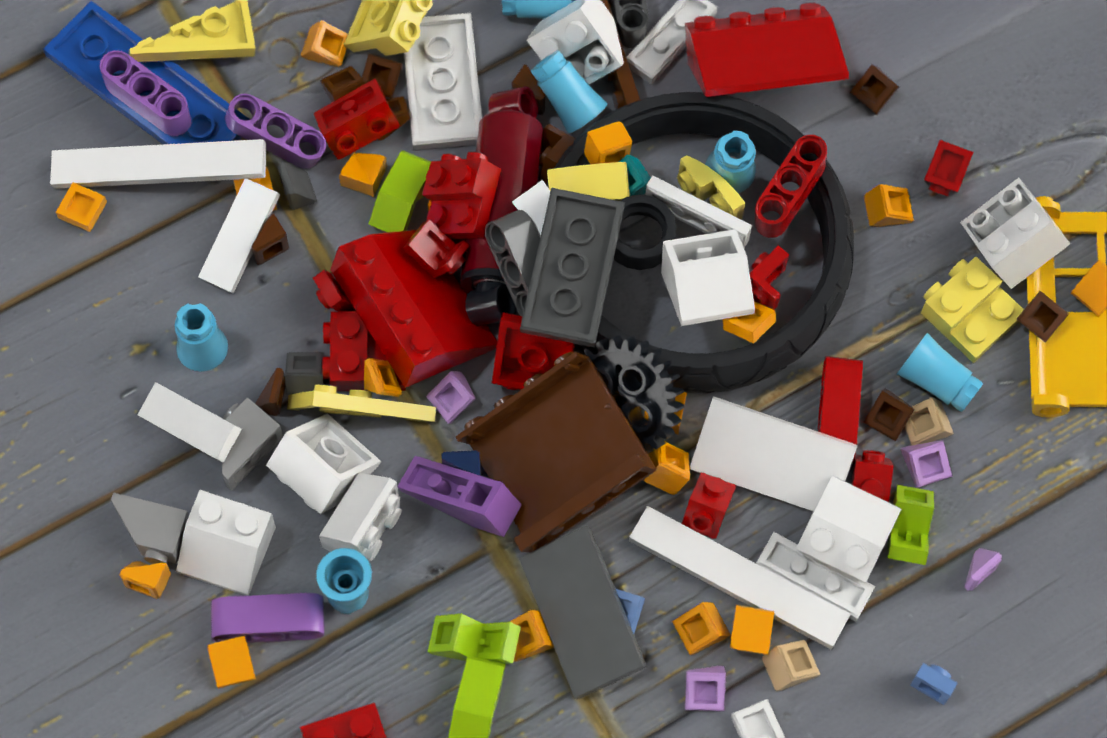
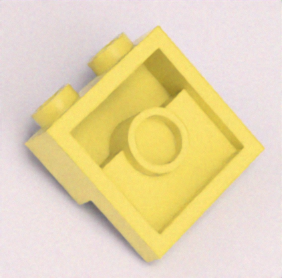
M362 0L344 46L353 53L376 48L385 56L409 52L415 40L420 36L419 25L427 11L432 7V0Z
M974 257L969 263L964 259L960 260L949 272L948 275L951 279L947 283L942 285L936 282L923 296L926 301L921 311V314L973 363L1019 322L1016 318L1024 310L1000 287L1002 280L977 257Z

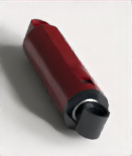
M527 86L493 93L488 102L489 113L485 114L479 121L476 152L486 155L489 158L488 162L501 168L488 222L517 211L512 201L536 185L538 181L543 126L536 119L538 103L534 97V92ZM484 235V238L465 239L470 246L464 252L463 257L465 261L462 265L460 285L461 289L467 293L465 301L467 316L476 326L500 323L503 313L515 315L517 308L488 245L486 236Z

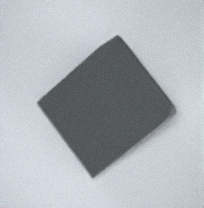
M286 162L279 163L280 180L290 208L295 210L316 203L317 198L308 173Z
M324 352L287 353L285 370L287 396L314 391V385H324L322 372Z

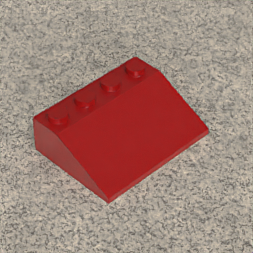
M805 3L800 5L799 9L793 10L772 7L765 9L764 13L753 15L749 12L740 11L731 13L728 18L715 19L713 16H700L695 18L694 22L685 23L687 63L705 97L849 79V71L832 16L824 6L818 3Z
M417 230L369 234L338 247L330 269L405 388L497 348V340L488 326H476L469 320L465 308L467 294L461 289V285L454 274L450 275L446 272L433 278L402 249Z

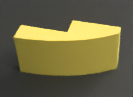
M686 155L680 159L677 179L683 191L691 193L701 200L709 198L711 205L739 219H743L746 203L723 177L692 157Z
M626 162L579 165L547 170L550 191L551 188L616 201H621L630 196Z

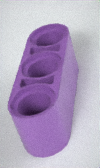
M114 50L102 57L100 70L106 89L112 95L170 136L182 135L188 131L191 126V116L186 98L182 93L123 51ZM116 71H125L122 75L112 76ZM146 90L153 91L151 94L147 96L139 95L141 92ZM173 110L180 111V113H178L175 116L166 115L167 113Z
M247 93L235 96L229 104L225 121L228 128L235 134L246 140L264 139L267 151L299 168H312L322 158L326 149V139L315 128ZM245 108L250 111L252 119L240 120L235 115L234 110ZM270 125L279 126L283 130L284 136L281 138L272 137L268 133L267 127ZM302 142L311 143L316 149V154H304L300 150L299 144Z
M315 593L230 596L213 599L211 601V640L220 642L245 636L247 642L252 643L321 638L324 636V597Z

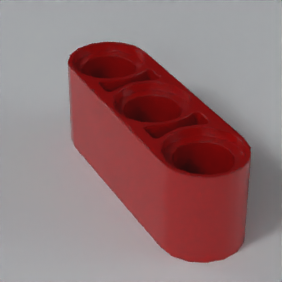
M813 134L800 137L758 199L755 206V228L762 236L776 238L786 231L823 174L827 160V145L821 137ZM806 153H813L818 156V159L807 161L801 156ZM787 182H794L799 185V188L789 191L783 188L782 185ZM768 211H774L781 217L776 220H768L763 217V214Z
M825 356L817 426L818 432L856 445L863 360Z

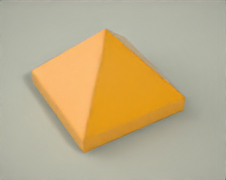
M372 358L365 360V390L395 397L402 395L393 368L388 361Z

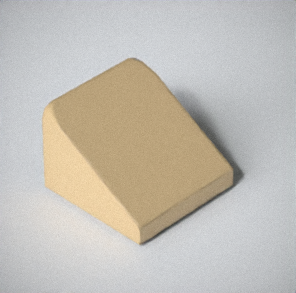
M931 397L912 406L915 410L905 425L911 445L929 443L954 434L941 401Z
M806 640L776 646L769 651V654H765L762 657L776 691L787 689L820 675Z

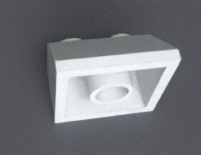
M327 413L287 431L266 466L277 475V478L282 483L291 487L302 497L310 508L322 514L339 505L359 472L371 474L381 461Z
M832 475L796 549L867 582L899 516L901 508Z
M199 490L185 525L176 572L249 596L276 528L272 513Z

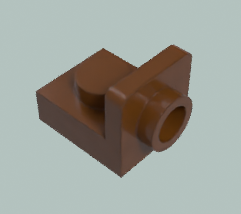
M547 124L543 129L541 157L539 160V166L542 169L538 182L543 180L545 184L548 182L547 170L554 169L563 153L569 146L573 145L576 139L550 124Z

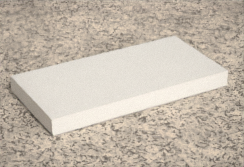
M471 13L424 17L419 25V38L415 40L409 52L404 53L413 151L477 145L479 121L482 119Z
M713 397L690 469L713 477H719L729 483L814 511L832 475L846 481L857 445Z

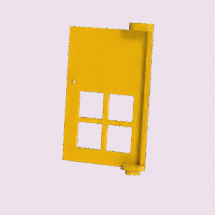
M1046 196L1036 197L1063 234H1096L1097 260H1101L1106 264L1104 234H1107V212H1061L1060 204L1053 201L1052 198ZM1054 257L1027 277L1028 304L1039 291L1056 303L1055 277H1084L1091 268H1054ZM1107 309L1099 317L1093 312H1067L1069 315L1046 343L1029 330L1032 413L1040 417H1059L1068 414L1070 407H1107Z

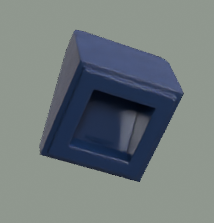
M479 451L441 453L442 464L480 475Z

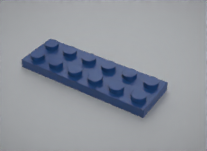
M90 1L43 48L46 57L161 144L239 141L242 138L232 132L226 125L225 116L229 103L172 60L139 63L178 90L186 98L191 116V126L184 134L170 136L112 95L106 89L100 70L102 57L114 50L123 51L129 55V48L135 47L144 39L93 1ZM116 71L112 76L122 75L125 71ZM146 90L141 92L139 95L147 96L151 94L153 91ZM173 110L167 113L166 115L175 116L178 113H180V111ZM234 110L235 115L240 120H250L239 110Z

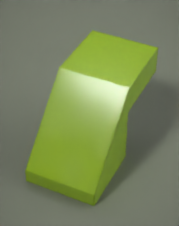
M403 150L400 151L378 192L368 225L385 232L407 231L415 204L424 197L422 192L431 161Z
M896 485L893 505L901 508V511L888 536V558L926 565L929 553L928 533L934 512V491Z
M462 613L436 615L427 652L432 655L466 661L467 656L470 655L500 663L513 664L521 626L512 622L483 624Z
M470 655L467 656L453 709L448 738H489L494 711L500 696L505 663Z

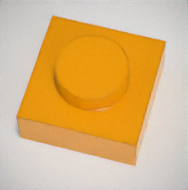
M73 182L56 210V215L58 219L90 232L104 209L107 200L104 195Z
M754 301V314L722 319L723 330L754 344L776 323L775 310Z

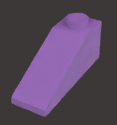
M418 456L413 458L397 486L400 491L474 528L502 537L505 536L521 507L520 502L502 482Z

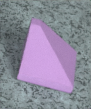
M450 371L426 396L448 424H451L476 399L466 377L460 371Z
M942 440L901 448L902 455L917 488L952 477Z
M982 548L976 550L973 554L964 588L967 591H972L996 570L1002 561V556L995 551Z
M724 666L686 671L685 710L724 711L726 677Z

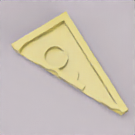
M235 0V2L220 9L216 6L211 7L202 15L190 17L170 27V32L155 40L148 37L140 41L135 47L129 48V55L138 62L254 57L255 42L248 0Z
M314 385V391L288 395L287 410L299 411L300 409L320 407L319 411L330 414L377 418L389 416L426 422H435L436 407L372 398V392L365 390H350L349 395L337 394V387Z

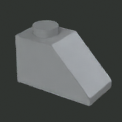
M248 397L240 405L236 403L231 406L223 417L224 420L242 429L224 463L222 462L223 479L226 487L231 491L283 438L281 426Z
M113 493L111 501L141 556H144V560L152 564L167 562L177 564L185 525L189 517L187 510Z

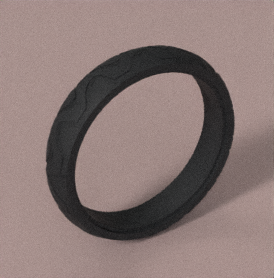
M703 92L662 94L627 104L602 117L575 139L573 145L569 146L563 153L554 169L589 165L590 163L584 154L587 132L617 121L624 125L633 141L632 145L647 139L671 134L699 133L722 137L733 131H742L749 135L755 150L761 152L779 166H781L796 141L805 135L780 116L761 106L753 105V103L727 95L705 97ZM806 153L801 156L807 161L818 159V156L813 153ZM827 160L823 174L807 197L815 213L823 243L822 276L810 299L787 324L776 332L754 344L752 343L741 348L716 353H684L662 349L649 344V353L657 349L662 350L659 357L661 363L668 360L672 361L671 366L667 369L668 374H679L680 376L676 381L672 382L673 387L681 388L687 393H711L749 386L769 378L795 362L817 342L837 314L836 312L839 311L846 295V290L849 287L854 261V231L852 219L849 216L851 215L850 207L844 189ZM601 316L596 342L605 338L609 341L617 335H621L623 341L630 337V335L624 333ZM636 339V346L642 341ZM580 345L584 350H585L586 348L590 347V346ZM635 370L636 379L642 384V377Z

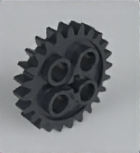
M617 335L609 341L605 338L596 342L595 347L586 348L584 350L585 354L590 357L600 376L602 377L603 373L607 377L609 391L647 454H649L654 449H658L666 444L664 439H668L675 434L672 427L681 423V419L674 412L683 409L684 404L676 401L675 397L682 394L684 390L673 387L672 383L680 376L679 374H668L667 369L671 366L672 361L668 360L663 363L659 361L661 349L651 353L648 352L649 341L646 340L636 346L635 336H630L624 339V341L621 335ZM635 370L640 373L642 384L636 379ZM641 407L647 412L649 421L643 417Z

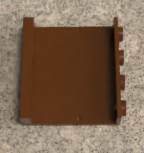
M568 352L554 361L553 368L544 374L540 373L530 377L523 384L525 388L515 395H507L499 399L494 404V410L484 417L478 416L467 422L464 426L465 430L455 437L458 442L470 444L473 451H479L480 463L489 479L502 482L520 502L521 507L514 518V522L521 534L513 539L521 552L530 553L555 541L657 470L590 357L578 352Z

